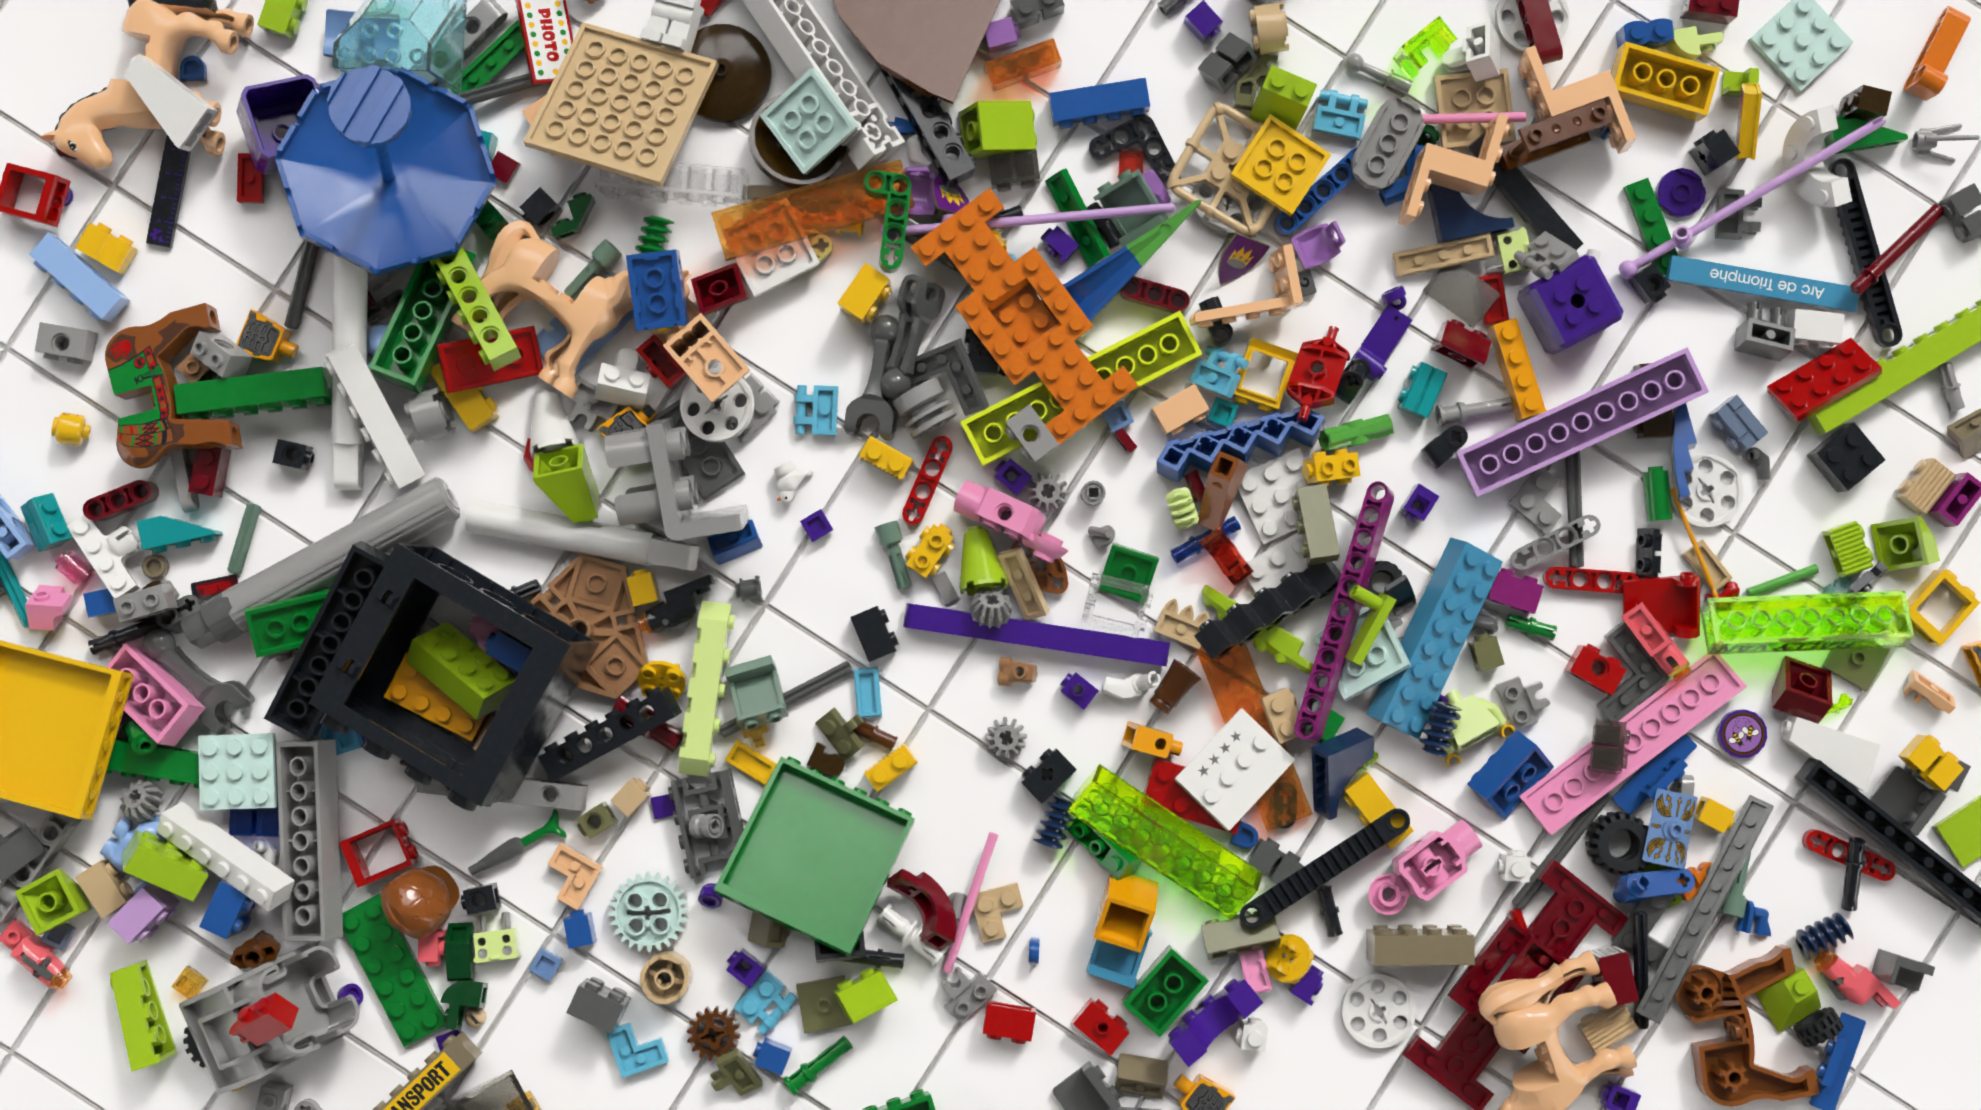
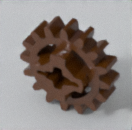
M717 1005L713 1011H711L709 1006L705 1007V1014L697 1011L696 1017L698 1020L691 1018L689 1023L693 1027H689L686 1031L692 1034L687 1042H694L695 1044L692 1052L700 1050L699 1057L702 1058L704 1054H707L709 1061L713 1059L714 1055L718 1058L723 1055V1052L725 1054L730 1052V1047L736 1048L738 1043L734 1039L741 1037L740 1033L735 1032L740 1027L739 1023H733L736 1017L735 1014L729 1017L727 1016L728 1009L726 1008L723 1012H719V1006ZM716 1018L723 1020L725 1024L720 1023ZM705 1020V1029L698 1032L699 1024ZM711 1028H713L714 1032H720L716 1038H714V1035L708 1034ZM730 1034L729 1041L723 1046L722 1038ZM705 1042L706 1044L710 1045L711 1048L704 1046L702 1043Z

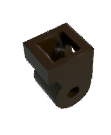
M817 741L807 765L831 776L840 774L844 769V759L839 754L824 752L826 745Z

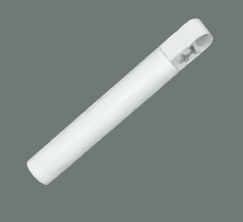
M333 256L332 351L350 342H354L367 364L368 271L339 256ZM334 374L332 375L333 484L335 489L362 490L364 484V443H366L360 432L363 426L359 419L354 420L350 414L348 407L351 404L347 397L342 398L336 387L339 382Z
M471 499L465 518V530L468 532L647 566L649 563L695 571L700 546L697 544L656 537L651 532L594 521L573 523L567 516L478 499Z

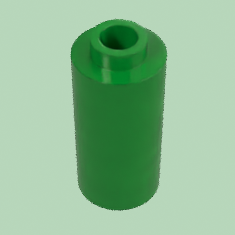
M1663 466L1647 467L1648 472L1643 473L1647 521L1673 519L1668 470H1663Z
M128 716L122 728L132 750L139 755L151 753L156 748L157 743Z

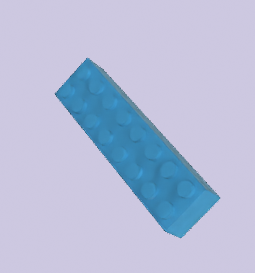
M1450 537L1400 642L1411 667L1380 684L1366 715L1419 740L1422 730L1427 724L1425 721L1430 717L1429 711H1433L1435 707L1432 702L1438 700L1503 561L1467 541Z

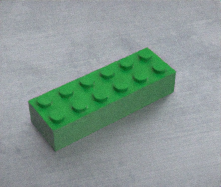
M464 249L477 273L480 266L477 255ZM449 260L446 262V264H449L454 260ZM430 261L416 265L368 367L375 377L419 394L438 357L436 344L445 342L453 325L451 319L460 309L458 303L453 305L446 293L450 290L448 285L442 286L436 274L439 271L437 264L432 266ZM460 279L456 283H461L465 279Z
M320 366L174 384L176 411L178 415L186 416V419L210 420V416H219V419L234 418V413H243L244 416L258 415V410H268V413L282 412L283 407L301 410L307 409V404H316L317 407L331 406L332 376H330L325 367Z

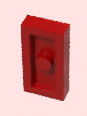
M238 153L236 202L264 204L265 174L255 169L250 153Z

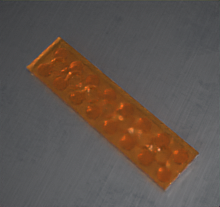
M901 159L711 212L725 261L883 217L885 215L886 200L872 198L865 194L863 189L864 180L869 172L875 170L905 175ZM876 179L868 182L869 186L873 189H879L882 186ZM902 183L893 185L896 192L902 193L906 190L905 185ZM910 194L909 209L915 207L912 194ZM899 207L890 209L891 214L902 211Z
M1245 644L1242 647L1239 645L1235 646L1227 656L1222 659L1213 660L1202 646L1200 649L1195 648L1224 725L1242 708L1274 739L1259 698L1266 696L1247 645ZM1285 742L1280 744L1288 752ZM1293 763L1255 803L1266 832L1313 814Z

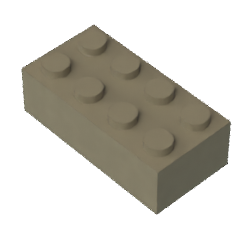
M1408 924L1398 925V929L1388 928V925H1373V929H1366L1367 959L1374 966L1475 965L1474 934L1469 932L1467 928H1462L1460 924H1447V928H1437V925L1424 924L1419 929L1413 928V925Z

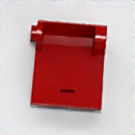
M1681 572L1678 576L1623 580V615L1634 608L1636 603L1638 605L1643 602L1667 634L1673 633L1676 637L1684 639L1700 636V577L1695 576V573Z

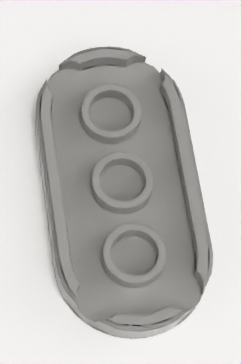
M1404 97L1390 99L1377 110L1351 160L1352 174L1361 186L1371 190H1380L1388 187L1398 178L1424 128L1422 112L1419 106L1412 100Z

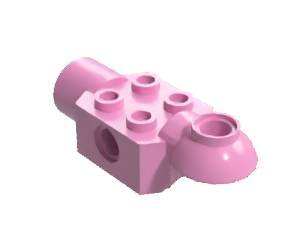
M969 480L965 481L959 489L954 501L953 509L955 512L983 523L998 533L1004 530V533L1009 535L1010 538L1033 549L1034 556L1053 564L1054 559H1059L1069 552V550L1062 547L1063 541L1045 532L1038 536L1045 523L1046 516L1037 508L995 489L983 487Z
M1462 819L1443 833L1430 830L1392 859V874H1383L1375 878L1370 884L1368 898L1371 906L1379 913L1393 915L1405 907L1409 895L1429 901L1467 872L1466 859L1483 847L1479 837ZM1389 887L1392 895L1389 900L1385 901L1382 898V892L1385 888Z

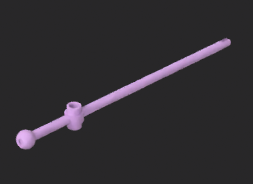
M1884 116L1877 117L1692 227H1677L1670 240L1634 261H1623L1618 267L1620 274L1624 279H1631L1636 276L1638 269L1675 247L1681 250L1687 249L1691 245L1694 236L1885 125L1886 119H1884Z
M1173 203L1001 217L992 218L986 224L989 228L1162 214L1173 212L1175 205ZM953 214L941 215V216H942V222H941V223H943L945 220H947V219H948L949 217H951ZM941 223L907 226L905 236L928 234ZM883 225L881 226V238L883 232ZM896 231L887 233V237L891 241L900 236Z

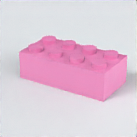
M125 643L106 666L134 674L124 711L157 744L176 746L205 709L156 659L149 657L144 652L142 646Z

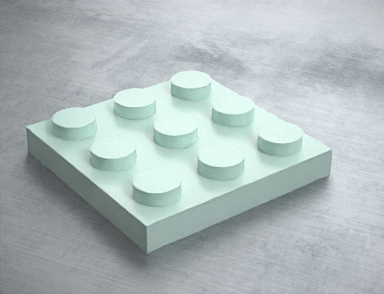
M1791 0L1748 40L1797 93L1801 92L1854 42L1815 0Z
M810 68L760 115L803 174H808L859 128L858 124L816 68Z
M1368 607L1360 610L1351 644L1371 610ZM1388 617L1361 666L1346 658L1338 683V688L1344 700L1348 701L1411 667ZM1324 630L1314 635L1318 647ZM1342 630L1335 632L1333 636L1334 641L1341 638ZM1330 654L1326 659V663L1331 664L1335 659V655Z
M276 733L198 736L200 810L277 807Z

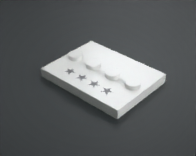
M1241 708L1174 780L1228 832L1295 759Z

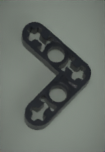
M1139 115L1091 140L1088 151L1095 160H1104L1138 143L1150 168L1155 171L1161 182L1168 181L1170 172L1175 165L1154 121L1148 115ZM1139 121H1142L1143 124L1148 123L1147 132L1149 136L1152 133L1155 136L1149 137L1143 142L1142 139H1145L1146 135L1143 130L1138 131ZM1119 131H1123L1128 135V141L1124 144H1119L1115 141L1114 135ZM1109 136L1111 144L1115 149L1112 150L1111 145L1104 148L1103 154H1100L1099 151L1094 152L1096 143L1100 145L1108 143L1106 137ZM1157 142L1161 147L1160 153L1156 155L1150 154L1147 150L1148 144ZM1165 155L1166 158H1163L1162 162L1165 167H1171L1169 175L1166 176L1165 173L1160 174L1161 165L1159 161L1154 164L1153 160H1158Z

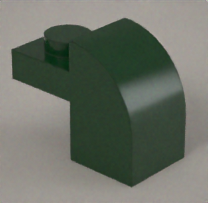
M464 980L450 985L445 990L440 1003L450 1004L449 1009L447 1008L444 1013L446 1029L461 1030L465 1006L485 1008L489 983Z

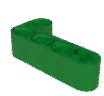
M875 170L866 175L863 189L869 197L886 200L879 266L882 271L891 274L899 270L903 260L911 181L903 174ZM876 179L882 186L879 189H873L869 186L868 182ZM902 183L905 185L906 190L902 193L896 192L893 185ZM899 207L902 209L903 215L895 217L891 214L890 209ZM896 231L899 233L900 239L891 241L888 239L887 233ZM890 249H895L893 265H889L888 260H886L888 259Z

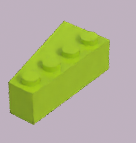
M144 960L110 972V985L115 995L131 1072L160 1063L178 1053L148 961Z

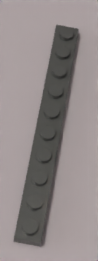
M1749 795L1636 1010L1638 1014L1659 1025L1661 1024L1774 808L1772 804Z

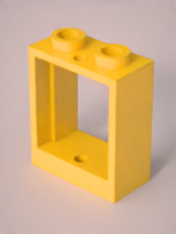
M1947 569L1933 570L1895 612L1931 646H1942L1981 603L1975 598V592L1967 586H1962L1956 581L1958 579L1957 576ZM1942 581L1965 603L1939 631L1916 609Z

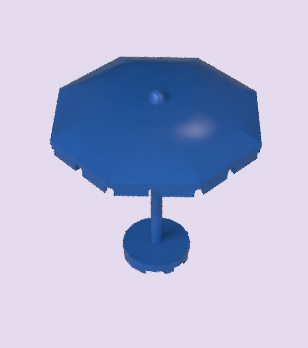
M369 65L365 68H356L348 73L345 71L336 80L320 83L319 88H316L315 91L312 89L297 114L295 125L291 124L276 149L275 161L299 236L374 275L458 253L497 184L474 108L468 104L466 99L441 86H438V88L434 87L429 80L402 66L400 69L393 68L392 65L383 68Z

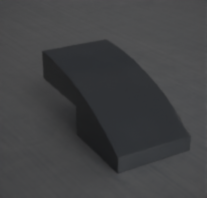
M1405 574L1384 587V594L1397 600L1391 610L1396 617L1417 604L1414 591Z

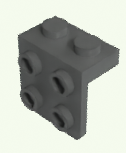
M1090 1060L1057 1084L1052 1090L1053 1095L1064 1110H1108L1109 1108L1116 1110L1121 1106L1119 1101L1120 1093L1113 1084L1109 1087L1104 1080L1106 1075L1098 1064L1094 1067Z

